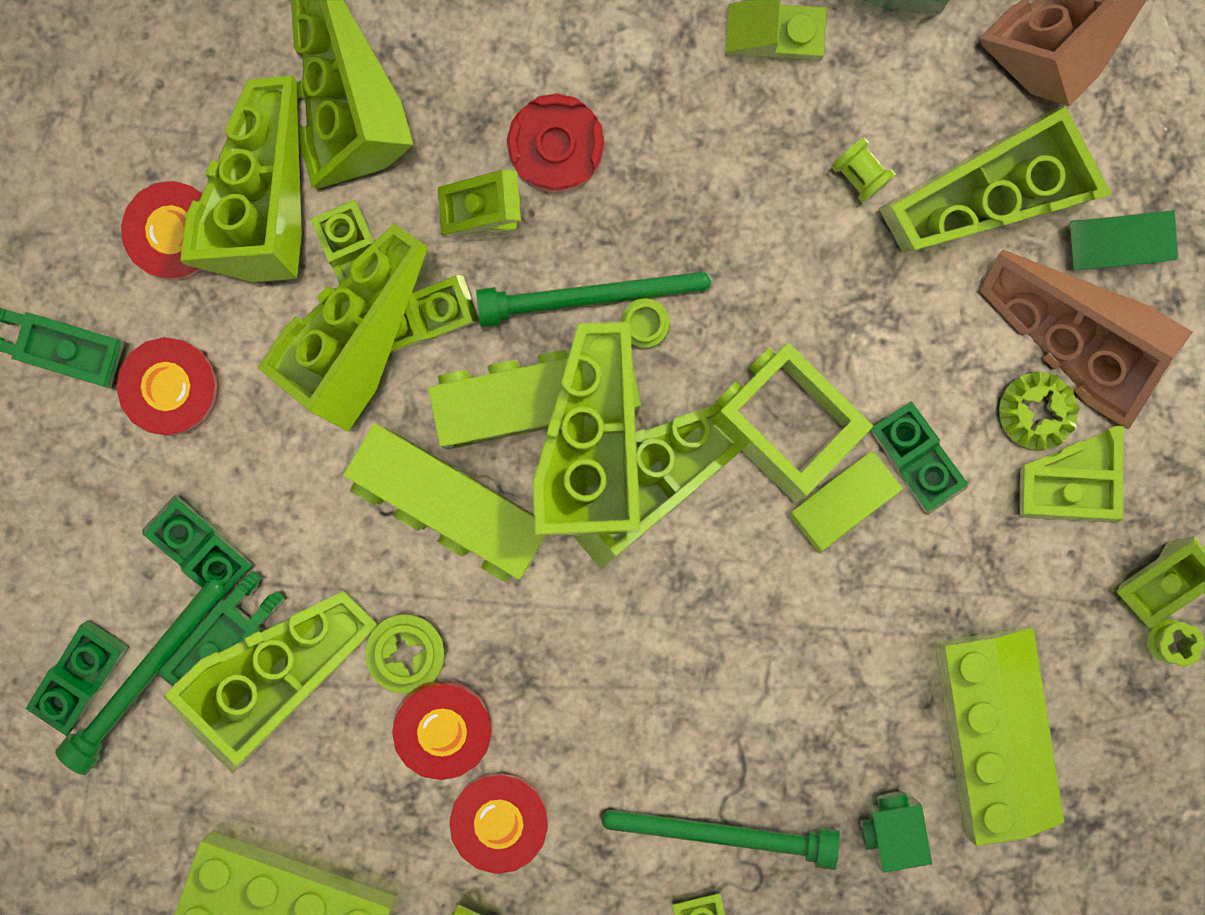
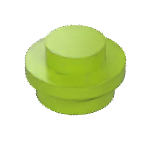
M644 298L633 301L625 308L621 317V322H630L631 344L640 348H650L661 343L667 336L670 327V319L666 309L659 302L652 299Z

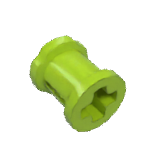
M865 137L845 151L831 166L835 172L841 171L859 191L858 199L862 204L878 193L896 176L892 169L886 170L867 149L869 142Z
M1164 619L1150 628L1147 633L1146 643L1152 656L1161 662L1174 663L1181 667L1193 665L1201 658L1202 650L1205 647L1203 634L1198 627L1178 620ZM1172 633L1182 635V640L1176 644L1178 652L1168 649V645L1174 642Z

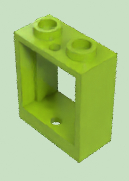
M788 342L777 353L768 347L749 367L755 374L754 377L744 387L735 381L715 401L722 409L711 421L796 503L809 495L873 428V425ZM781 367L841 425L838 431L800 470L788 461L739 412L741 407Z

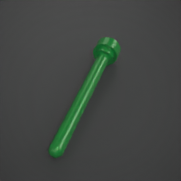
M695 272L507 296L506 291L496 292L495 287L476 289L480 327L500 326V321L509 320V315L706 291L711 287L712 278L706 272Z
M210 579L204 584L85 730L79 729L75 734H68L57 747L55 754L67 768L80 775H87L100 759L98 753L102 749L100 742L224 592V585L219 579Z
M608 810L601 817L603 827L608 830L805 856V861L814 862L815 868L835 870L837 865L840 840L839 830L819 828L818 832L809 831L808 836L615 810Z

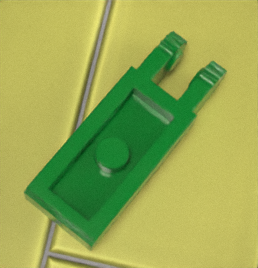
M0 308V322L21 325L16 344L6 342L4 338L0 337V352L12 355L11 359L111 388L125 341L29 312H25V315Z
M254 570L251 571L228 598H222L162 667L158 675L173 687L201 659L215 652L219 653L244 641L245 638L259 631L261 632L263 629L260 627L281 605L285 597L276 590L264 599L260 608L251 618L246 616L237 606L256 590L262 579Z

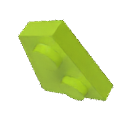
M1115 426L1104 433L1085 441L1077 442L1057 453L1024 465L1020 469L1019 517L1110 523L1122 521L1124 426Z

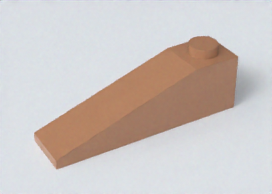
M1022 0L1010 7L980 37L982 46L1030 94L1070 106L1101 75L1146 0H1036L1031 4L1027 0Z
M1005 250L998 254L980 289V292L1020 334H1028L1046 353L1043 359L1053 369L1059 366L1075 383L1077 388L1074 392L1087 405L1128 430L1193 333L1149 305Z

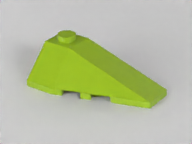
M291 0L294 50L302 53L303 77L301 81L297 82V98L305 99L307 126L299 127V138L311 187L323 188L386 169L414 145L399 96L344 0Z
M293 75L249 79L225 128L228 138L217 161L211 160L205 172L209 180L199 202L192 201L186 214L180 261L187 266L249 282L297 279L302 237L297 80Z
M393 223L352 262L351 274L337 288L333 289L327 286L317 296L320 302L318 306L303 320L295 316L283 328L257 368L309 412L349 432L377 390L428 246Z
M630 322L583 323L577 326L533 480L535 535H602L637 533L640 531Z
M717 403L674 418L673 421L660 426L636 432L640 531L624 534L572 535L601 570L742 452L711 421L722 409Z
M342 591L292 615L289 619L267 630L259 631L245 638L240 643L201 659L164 694V698L196 739L233 774L356 650L378 624Z

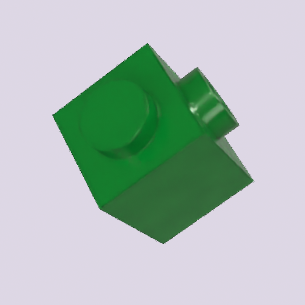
M893 792L878 796L877 804L866 805L868 819L860 821L865 849L874 850L876 864L883 873L932 864L923 808L914 797L907 798L906 792Z

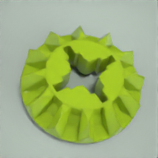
M1038 371L1020 376L1006 388L1000 401L999 415L1004 431L1016 444L1030 450H1047L1063 444L1076 429L1080 407L1074 396V389L1061 380L1059 375ZM1049 393L1047 409L1053 413L1052 416L1058 419H1041L1031 430L1034 413L1028 409L1027 405L1021 402L1038 403Z
M412 614L392 616L381 622L368 638L365 650L367 668L373 679L383 688L395 693L407 694L423 683L433 682L439 675L445 660L443 639L430 622ZM397 633H400L401 639L405 640L408 646L416 645L418 647L423 644L425 646V649L420 650L413 657L414 665L412 668L414 674L411 673L410 668L406 667L403 661L395 662L393 660L387 663L385 660L398 650L397 642L399 639Z

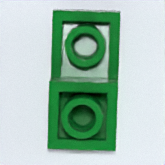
M1176 210L1070 221L1073 270L1127 266L1179 259Z
M912 401L871 429L882 450L926 515H929L968 488L969 484L940 446V439Z
M176 494L142 529V535L179 564L181 571L201 588L208 580L219 579L224 585V592L217 600L218 602L252 566L251 562Z
M89 620L85 621L77 629L58 663L48 670L25 709L67 736L101 691L125 654L128 646Z

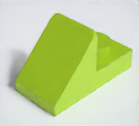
M746 0L730 3L727 9L725 55L822 60L825 47L827 7L781 5V0Z
M498 170L438 187L441 236L515 230L517 222L521 221L517 171Z
M1195 536L1169 541L1166 543L1159 558L1121 583L1117 593L1149 629L1205 593V547Z

